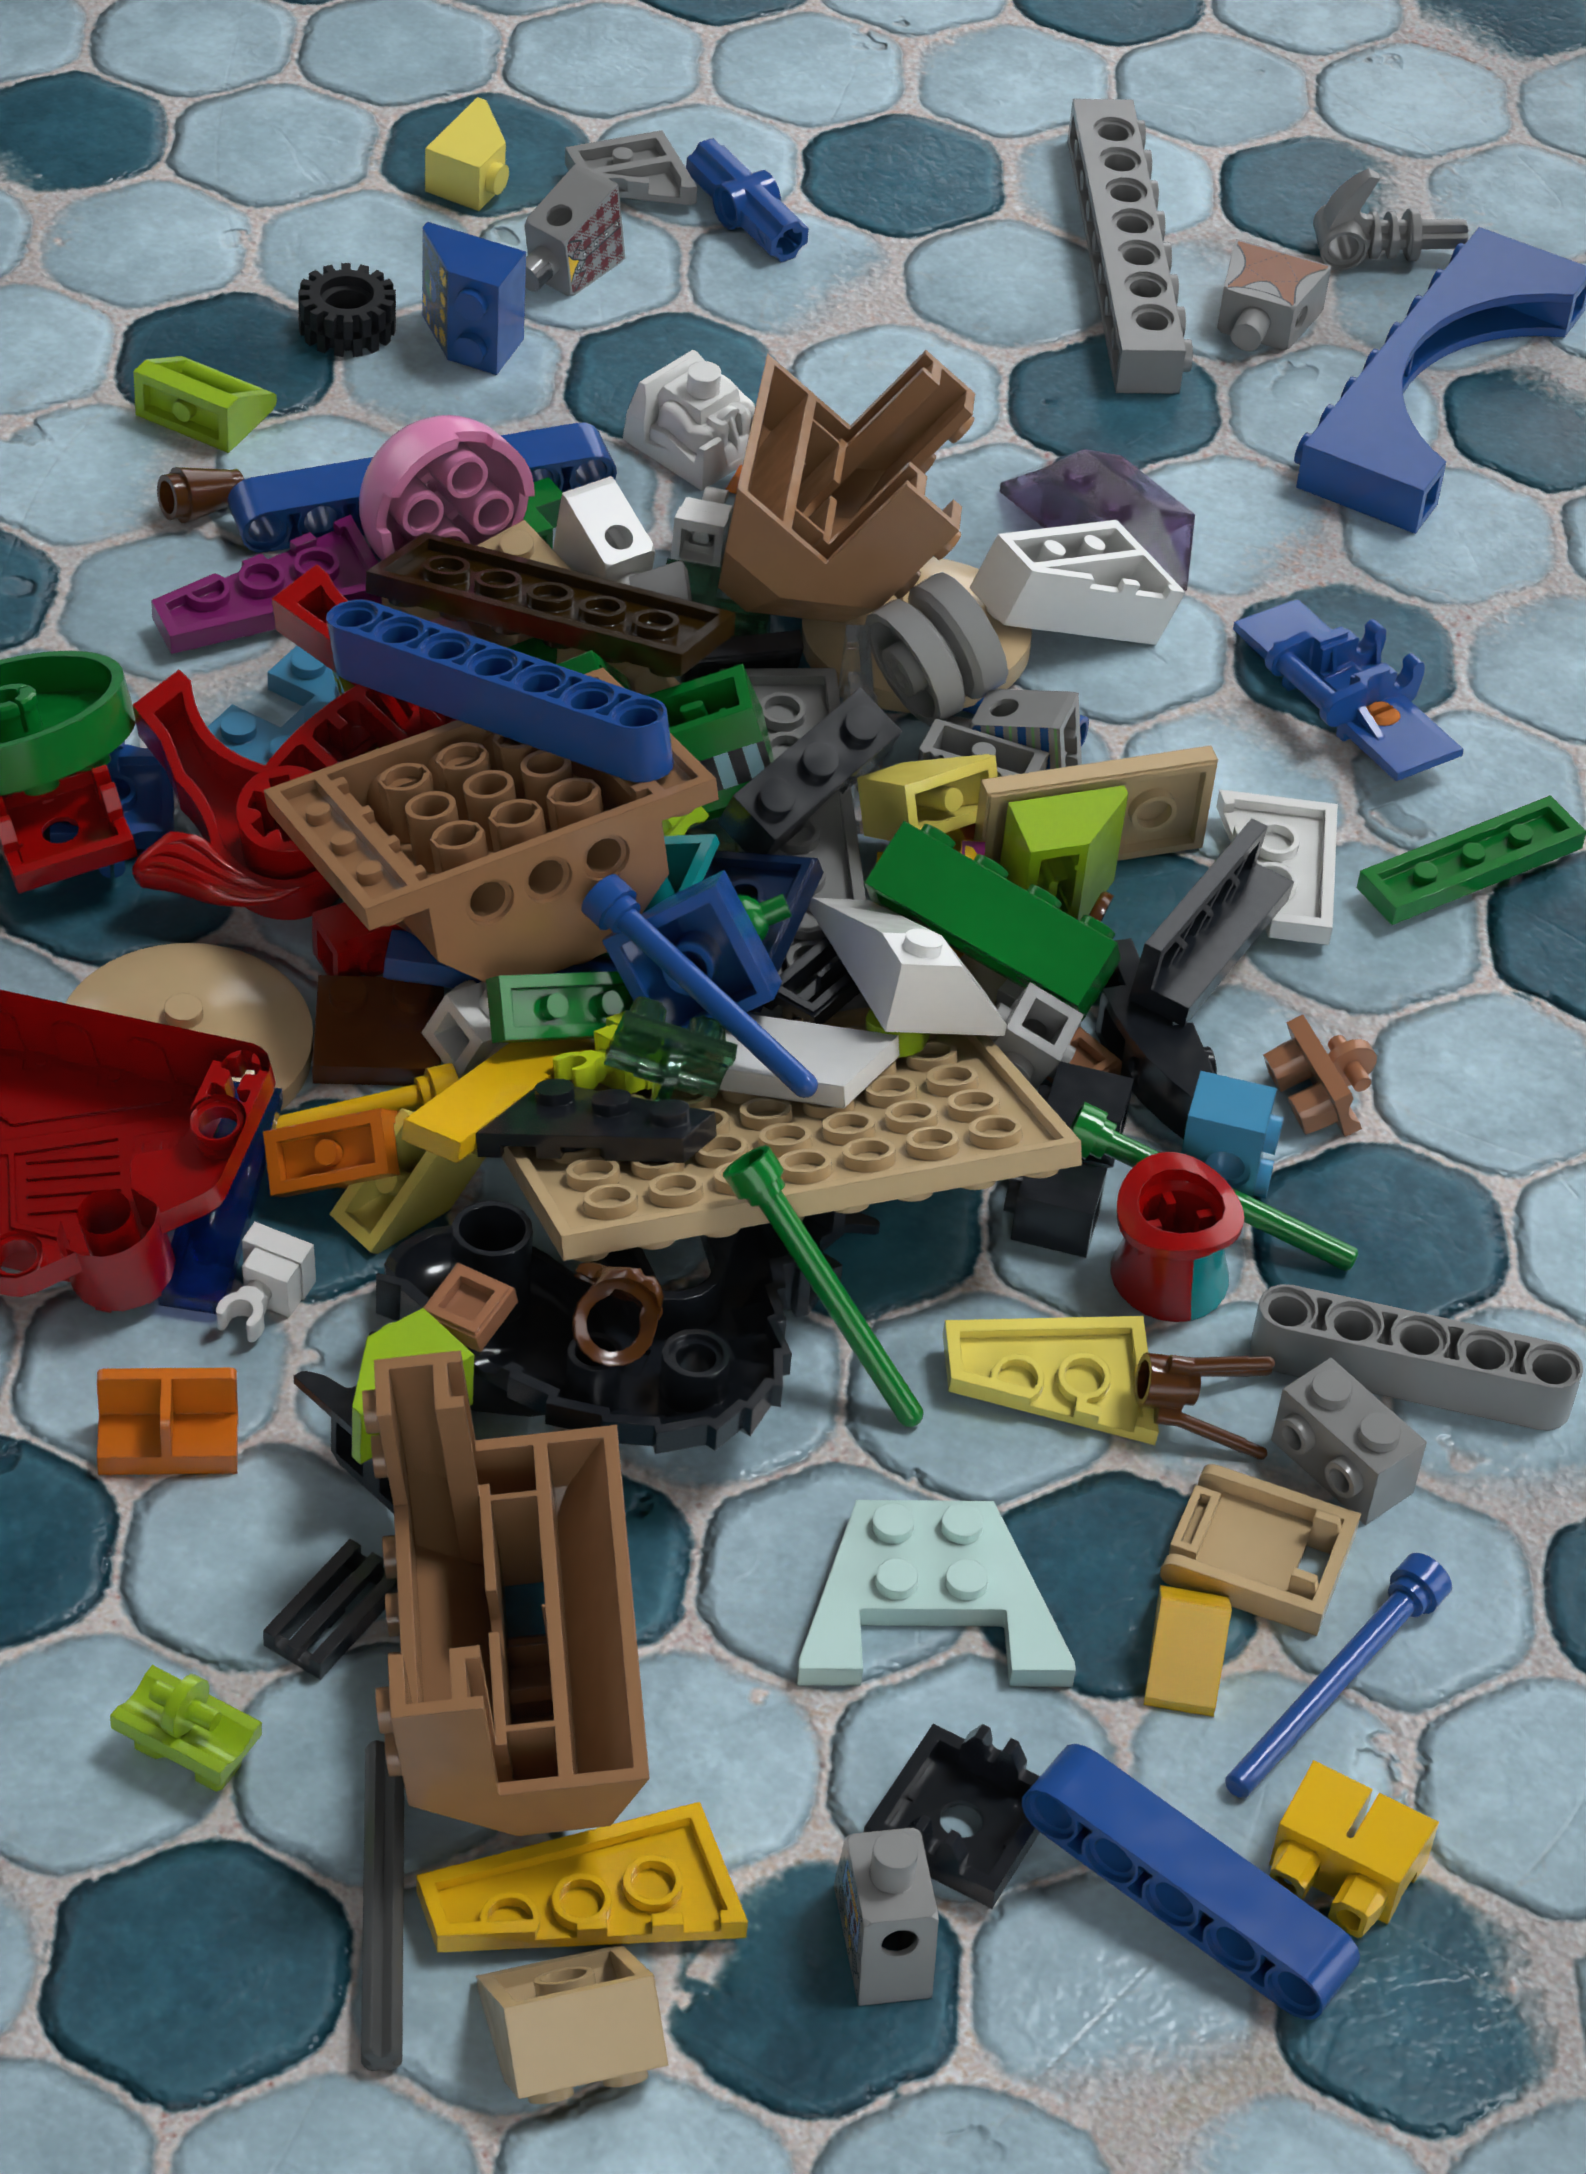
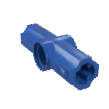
M714 138L698 143L694 152L687 157L686 169L692 179L712 198L715 213L721 224L728 230L742 227L770 256H774L780 263L795 258L801 247L808 242L809 228L781 202L779 187L773 176L766 170L752 173L724 145H720Z

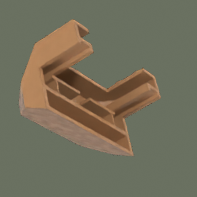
M925 350L849 425L767 353L736 492L718 588L746 612L845 623L877 610L893 595L897 599L904 597L921 576V571L919 570L933 556L937 560L944 558L955 547L961 537L959 530L962 506L953 499L941 510L925 496L927 483L925 473L936 459L934 453L947 440L951 443L960 440L972 426L975 419L972 416L975 393Z
M461 1350L374 1360L375 1389L362 1391L363 1413L366 1433H380V1435L371 1436L374 1474L376 1479L388 1477L394 1505L395 1535L382 1536V1548L386 1578H397L398 1592L385 1594V1610L389 1637L400 1636L401 1651L388 1653L389 1686L378 1687L375 1691L380 1734L385 1733V1753L389 1777H403L408 1806L515 1836L611 1826L650 1779L617 1425L476 1440ZM544 1582L545 1604H542V1612L546 1633L508 1638L505 1586Z

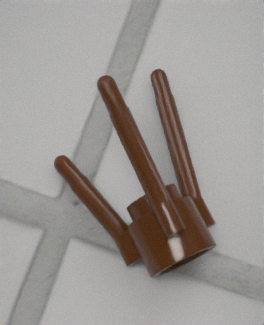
M1146 1352L1139 1360L1135 1376L1134 1390L1136 1403L1140 1407L1154 1408L1155 1424L1180 1427L1235 1451L1262 1460L1268 1454L1267 1449L1263 1446L1182 1412V1408L1184 1405L1194 1406L1200 1394L1201 1377L1269 1376L1275 1366V1360L1270 1356L1186 1357Z

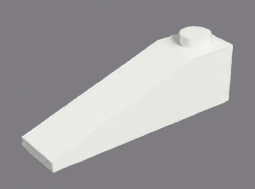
M811 898L810 911L885 1032L1005 1035L1006 1022L986 992L942 935L870 900Z

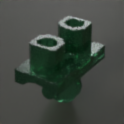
M643 996L637 997L630 1011L625 1010L606 1049L604 1065L633 1073L634 1077L653 1082L651 1096L653 1101L670 1099L674 1089L692 1095L698 1093L715 1099L727 1070L736 1059L738 1044L726 1041L725 1028L713 1018L704 1015L691 1018L687 1028L665 1022L667 1009L663 1006L662 1002Z

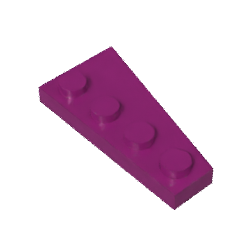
M349 515L335 521L334 531L316 538L309 532L290 540V550L269 559L260 553L242 561V567L239 572L228 577L214 573L151 600L152 619L171 654L275 630L272 598L316 564L329 574L335 587L348 601L368 600L382 604V597L366 593V571L376 565L378 561L352 516Z

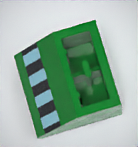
M743 664L646 695L664 703L667 708L670 733L716 778L719 800L702 806L709 815L706 821L721 817L732 796L774 761L763 709Z

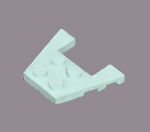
M856 1500L799 1658L797 1685L861 1686L863 1674L861 1625L1001 1626L1004 1628L1009 1687H1073L1076 1671L1075 1661L994 1501Z

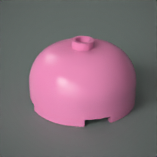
M441 415L428 417L411 423L396 432L380 447L372 458L360 489V520L368 543L381 560L387 558L424 532L477 546L523 521L529 497L535 496L534 482L525 459L492 428L479 421L462 416Z

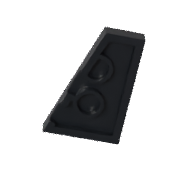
M548 1079L539 1082L533 1090L476 1133L478 1157L501 1158L506 1146L536 1147L537 1159H562L563 1155L567 1152H576L586 1148H600V1156L605 1161L685 1163L717 1136L716 1117L714 1111L689 1107L688 1103L682 1100L666 1099L653 1101L631 1097L628 1091L622 1089L598 1091L575 1087L573 1082L566 1079Z

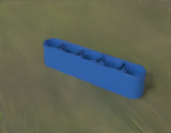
M1080 1744L1067 1745L1022 1797V1808L1025 1816L1041 1834L1273 2003L1295 2017L1306 2020L1316 2019L1359 1964L1360 1954L1358 1947L1341 1927L1087 1746Z

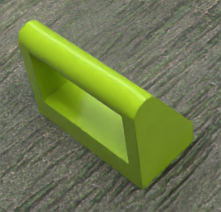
M184 356L146 359L133 371L136 416L227 453L233 450L273 411L277 402V396L273 392Z

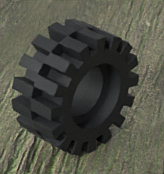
M341 263V270H335L332 264L323 266V275L314 270L309 273V280L303 279L301 281L300 290H298L299 332L301 336L305 335V342L309 346L317 343V351L324 354L332 348L334 349V356L344 357V351H352L353 357L363 356V348H367L372 354L379 351V343L386 346L391 342V335L394 336L396 331V289L393 290V282L390 278L384 280V273L376 270L370 275L369 266L360 264L358 270H351V263Z

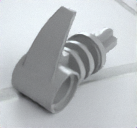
M1370 168L1354 175L1342 184L1331 196L1328 203L1317 211L1313 220L1322 261L1335 270H1348L1357 266L1363 261L1367 252L1370 259H1377L1381 251L1385 250L1387 258L1393 259L1397 257L1400 250H1403L1407 261H1417L1420 257L1421 249H1455L1458 243L1466 244L1468 241V225L1464 219H1421L1418 208H1408L1403 213L1401 220H1398L1395 211L1386 212L1383 220H1380L1377 211H1370L1368 214L1362 213L1360 211L1380 180L1379 173Z

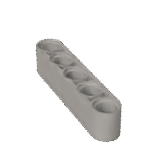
M1286 1284L1270 1287L1263 1292L1259 1300L1250 1341V1352L1253 1357L1270 1356L1274 1358L1275 1366L1272 1369L1274 1372L1301 1377L1329 1358H1332L1373 1394L1537 1430L1557 1429L1568 1421L1583 1374V1364L1578 1354L1568 1346L1557 1342Z

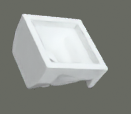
M691 350L639 382L627 410L623 440L703 491L707 486H711L738 469L740 464L743 465L755 405L730 379L721 374V369L718 365L705 361L698 352Z

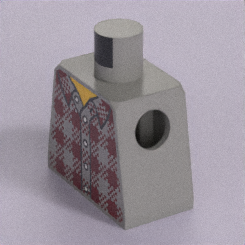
M576 163L532 211L524 224L528 252L526 257L525 288L530 291H538L544 284H547L565 295H575L625 259L619 185Z

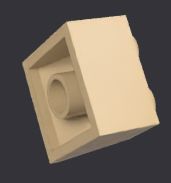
M622 1944L476 1976L479 1996L503 2080L518 2099L528 2097V2102L532 2104L555 2103L573 2096V2087L598 2081H602L606 2087L630 2086L648 2078L647 2070L669 2066L654 1974Z

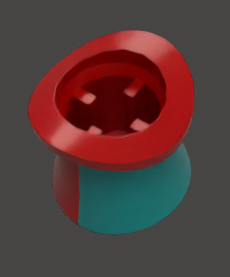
M1162 1152L1144 1158L1126 1175L1118 1193L1117 1222L1124 1238L1111 1260L1110 1274L1113 1284L1125 1301L1147 1316L1169 1322L1193 1321L1215 1310L1225 1298L1229 1287V1271L1225 1248L1233 1244L1240 1236L1244 1224V1211L1239 1198L1227 1181L1213 1168L1199 1159L1177 1152Z

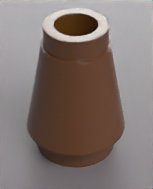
M174 467L170 470L169 474L161 475L158 479L157 497L160 509L168 520L178 519L183 524L229 507L227 502L229 493L236 484L244 480V477L238 469Z

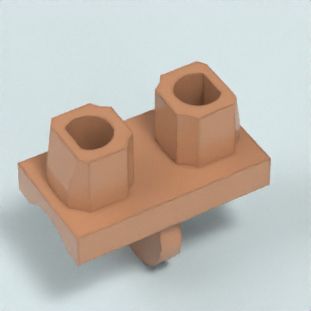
M1303 1014L1286 1022L1291 1039L1263 1054L1268 1073L1280 1092L1307 1079H1310L1312 1082V1086L1288 1097L1291 1110L1304 1134L1307 1135L1334 1123H1337L1344 1137L1361 1130V1124L1350 1107L1354 1099L1348 1086L1352 1085L1355 1091L1361 1092L1371 1085V1079L1368 1075L1377 1063V1055L1369 1042L1362 1039L1346 1041L1343 1035H1336L1328 1042V1047L1331 1051L1327 1054Z

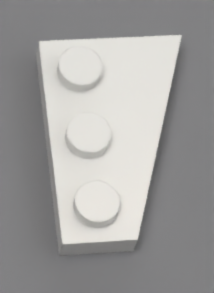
M1219 789L1216 807L1230 843L1251 819L1267 825L1268 828L1257 864L1294 881L1289 900L1265 928L1268 938L1329 945L1333 929L1338 804Z

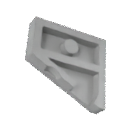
M662 130L565 147V166L568 171L576 163L585 166L619 185L620 198L685 205L696 204L697 185Z

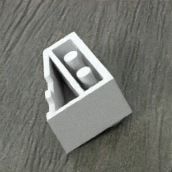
M1118 520L998 534L970 586L974 594L985 604L988 613L1003 625L1151 645L1158 643L1186 593Z

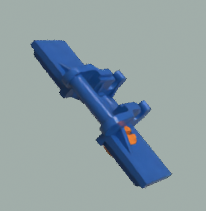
M1299 599L1234 622L1233 630L1265 660L1266 668L1275 676L1283 677L1282 686L1288 691L1297 688L1320 709L1321 719L1327 725L1337 727L1336 736L1343 742L1349 739L1353 741L1395 781L1463 756L1464 749L1411 702L1417 696L1424 676L1425 664L1413 653H1409L1404 657L1403 668L1397 676V672L1387 663L1381 662V653L1386 641V629L1375 619H1371L1366 623L1365 634L1360 642L1359 638L1348 628L1344 629L1340 626L1331 629Z

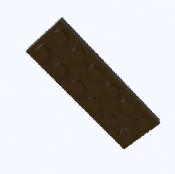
M426 532L366 571V593L387 598L388 602L394 606L403 608L417 606L439 612V615L446 620H470L489 625L494 632L499 634H522L543 640L544 644L551 648H575L586 652L592 650L608 663L628 662L647 667L652 674L660 677L682 676L733 636L735 630V612Z

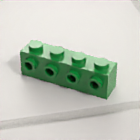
M903 821L864 882L871 901L942 935L949 946L1025 989L1030 982L1082 1013L1084 1015L1081 1020L1082 1022L1121 961L1118 942L1113 940L1115 936L1114 931L1089 915H1083L1079 921L1059 909L1062 903L1054 895L1039 886L1030 884L1028 889L1025 890L1007 880L1006 878L1009 873L994 860L981 854H977L974 860L956 851L953 849L956 845L955 841L936 827L924 824L920 830Z

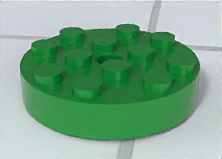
M86 651L40 652L0 660V796L23 791L28 796L46 794L55 790L60 785L59 779L78 771H92L91 769L107 765L111 761L110 753L129 737L136 724L133 704L124 672L117 661L102 654Z

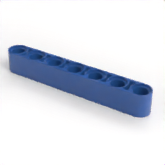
M572 423L501 435L525 459L531 471L533 482L549 477L564 493L610 476L614 480L616 479V465L599 431L591 424ZM373 457L256 476L236 484L230 491L227 502L244 545L255 552L289 549L290 540L309 532L316 538L334 531L335 521L349 515L352 516L361 534L365 536L360 520L359 495L365 472Z
M351 600L334 606L327 613L326 621L335 670L338 676L347 681L627 781L638 783L658 780L668 775L673 769L674 760L667 708L664 703L655 698L372 601Z

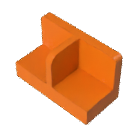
M377 1108L263 1131L270 1195L284 1198L335 1187L347 1189L351 1184L400 1175L394 1131L395 1117L399 1111Z
M226 1367L108 1368L98 1370V1475L237 1474L239 1416L236 1369Z

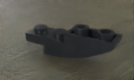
M1131 938L1114 940L1118 942L1121 961L1104 988H1102L1095 1030L1100 1043L1122 1061L1120 1075L1134 1078L1132 1092L1140 1102L1165 1126L1184 1140L1188 1114L1200 1071L1217 1074L1214 1053L1209 1046L1203 1047L1193 1022L1187 1023L1184 1027L1173 1025L1172 1021L1128 1000L1140 957Z

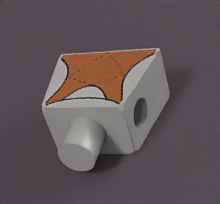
M1236 239L1225 280L1217 328L1221 333L1231 335L1234 345L1244 351L1256 350L1260 344L1280 350L1290 349L1324 309L1331 266Z

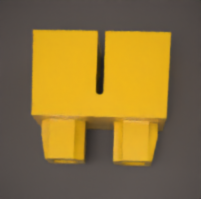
M1313 1760L1279 1823L1269 1865L1272 1866L1269 1876L1302 1900H1304L1311 1886L1334 1897L1328 1918L1345 1932L1360 1938L1377 1920L1388 1925L1401 1896L1410 1882L1415 1883L1428 1862L1439 1822L1380 1792L1366 1814L1373 1789ZM1284 1879L1289 1880L1292 1884L1286 1883Z

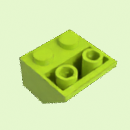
M1125 785L1008 802L1000 865L1009 873L1006 879L1025 890L1028 889L1030 884L1045 889L1062 903L1059 908L1060 910L1079 921L1083 915H1089L1099 895L1103 891H1107L1114 882L1128 799Z

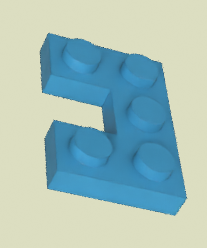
M295 646L267 672L268 690L303 707L282 727H279L232 704L208 726L211 733L232 751L252 761L266 765L275 752L301 725L328 703L340 696L332 670L299 646Z

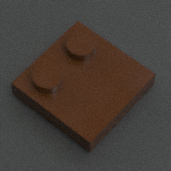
M318 975L312 1062L313 1084L409 1086L414 1084L415 1077L424 1075L425 1068L441 1065V1058L423 1036L422 1031L444 998V987L390 980L378 976Z

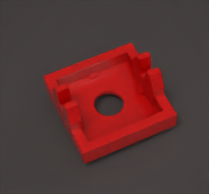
M107 765L91 769L92 771H78L59 779L60 785L55 790L46 794L28 796L23 791L0 796V849L18 894L138 856L133 835L124 817L116 785L111 780ZM68 821L79 828L77 835L64 843H51L43 837L46 828L56 822Z

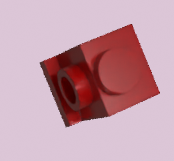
M344 902L312 912L313 954L327 975L378 976L384 972L385 956L392 929L406 930L395 924L381 926L369 931Z

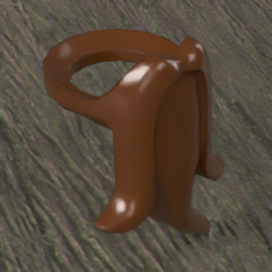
M590 1262L579 1264L575 1270L577 1273L574 1277L591 1285L577 1302L572 1316L573 1337L580 1351L593 1362L607 1367L624 1366L641 1358L652 1345L658 1320H660L663 1314L662 1303L664 1295L658 1281L654 1276H645L641 1268L609 1267ZM609 1295L620 1300L634 1302L640 1308L639 1330L636 1339L629 1347L615 1352L600 1349L592 1342L587 1332L586 1320L590 1309L596 1302Z

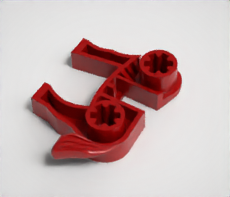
M318 564L314 565L272 598L276 631L337 673L326 616L334 606L348 600L335 587L329 574ZM177 670L132 706L138 736L166 770L181 811L194 823L202 837L176 831L166 833L137 858L132 867V875L136 883L142 888L173 892L207 904L225 907H245L258 915L277 920H298L311 917L312 912L330 907L340 896L267 810L264 790L368 753L377 747L381 748L456 721V719L350 682L354 687L335 698L309 718L282 744L267 764L263 765L232 751L211 733L196 706L191 680L181 670Z

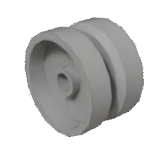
M944 572L933 574L912 587L909 592L908 603L901 599L891 600L866 617L865 630L868 644L887 683L902 704L918 720L929 726L933 724L935 718L945 721L960 712L964 706L965 695L971 699L982 698L987 692L997 689L1006 682L1008 676L1006 656L993 626L970 592L955 578Z

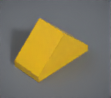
M1160 1585L1143 1705L1214 1717L1232 1612L1228 1596Z

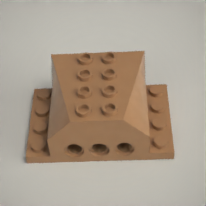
M604 668L585 674L623 687ZM459 720L264 790L267 810L369 931L381 926L396 924L416 936L438 962L485 983L486 979L500 975L552 974L573 965L588 963L596 956L607 953L602 940L613 932L610 929L600 930L581 911L582 903L588 892L606 876L617 874L637 893L636 901L641 906L640 914H642L669 875L662 821L671 817L687 815L697 807L719 800L716 778L671 733L673 769L668 775L658 780L637 783L621 779Z

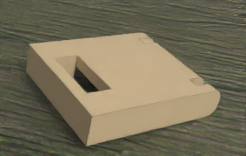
M1207 1464L1201 1472L1198 1485L1195 1484L1171 1541L1169 1555L1166 1556L1163 1562L1160 1577L1165 1583L1176 1588L1228 1596L1231 1607L1317 1636L1356 1536L1361 1513L1216 1464ZM1307 1546L1331 1554L1320 1583H1318V1575L1298 1569Z

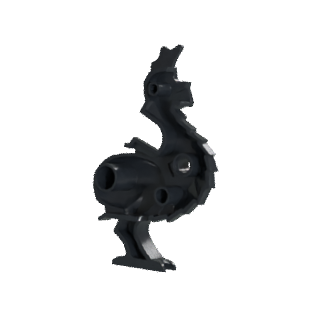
M481 1201L466 1206L456 1214L452 1225L428 1228L403 1241L389 1254L384 1264V1274H376V1314L395 1321L422 1309L457 1263L515 1288L518 1303L481 1353L465 1346L474 1354L473 1404L470 1406L471 1411L524 1417L545 1415L546 1425L570 1430L617 1425L619 1444L653 1446L655 1454L707 1445L716 1451L739 1431L751 1436L771 1406L781 1407L783 1376L790 1375L792 1353L785 1340L787 1319L783 1309L789 1311L791 1309L796 1318L806 1316L820 1299L770 1223L740 1228L737 1233L728 1237L714 1238L701 1235L700 1238L711 1271L709 1277L697 1287L683 1291H664L662 1289L664 1295L662 1303L663 1314L660 1320H658L652 1345L641 1358L627 1365L607 1367L593 1362L582 1353L573 1337L572 1316L576 1304L591 1285L576 1279L574 1272L547 1253L532 1246V1222L523 1210L512 1204L500 1201ZM831 1211L805 1216L802 1220L805 1228L840 1282L843 1265L823 1251L842 1237L844 1233L876 1235L879 1234L880 1222L876 1218L859 1212L843 1214ZM639 1247L609 1252L605 1258L590 1262L609 1267L641 1268L645 1276H654L658 1281L643 1249ZM611 1295L596 1302L590 1309L586 1320L587 1332L592 1342L600 1349L609 1352L621 1351L629 1347L636 1339L639 1330L640 1308L634 1302L620 1300ZM301 1371L293 1375L294 1384L331 1417V1451L338 1464L394 1514L388 1477L375 1478L372 1458L359 1464L352 1457V1406L357 1384L354 1387L346 1388L325 1375L309 1371Z

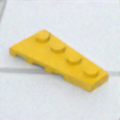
M700 1802L416 1875V1892L437 1953L740 1939L747 1937L748 1920Z

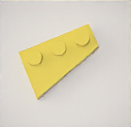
M1144 1316L945 1320L942 1336L948 1392L1151 1445L1156 1444L1159 1429L1158 1424L1154 1423V1408L1140 1407L1136 1403L1134 1390L1139 1360L1144 1353H1148Z

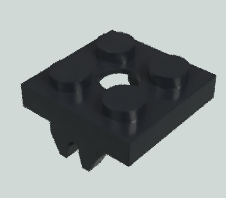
M932 1724L864 1826V1832L903 1828L918 1829L922 1835L930 1877L992 1909L1040 1833L1027 1819L1022 1808V1797L1040 1776L1026 1769L1027 1759L1019 1741L1010 1738L1003 1750H999L992 1744L991 1728L984 1724L969 1732L965 1739ZM965 1805L971 1807L980 1815L983 1825L975 1835L962 1838L960 1833L952 1829L949 1833L943 1829L940 1823V1815L947 1808Z

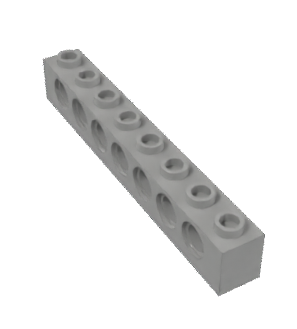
M1073 99L1067 142L1115 392L1179 394L1183 372H1190L1192 368L1193 346L1191 339H1184L1186 313L1183 306H1177L1179 297L1177 274H1170L1172 266L1171 243L1163 242L1165 237L1164 211H1157L1159 201L1157 180H1150L1152 175L1151 150H1144L1146 141L1145 121L1137 120L1134 101L1130 99Z

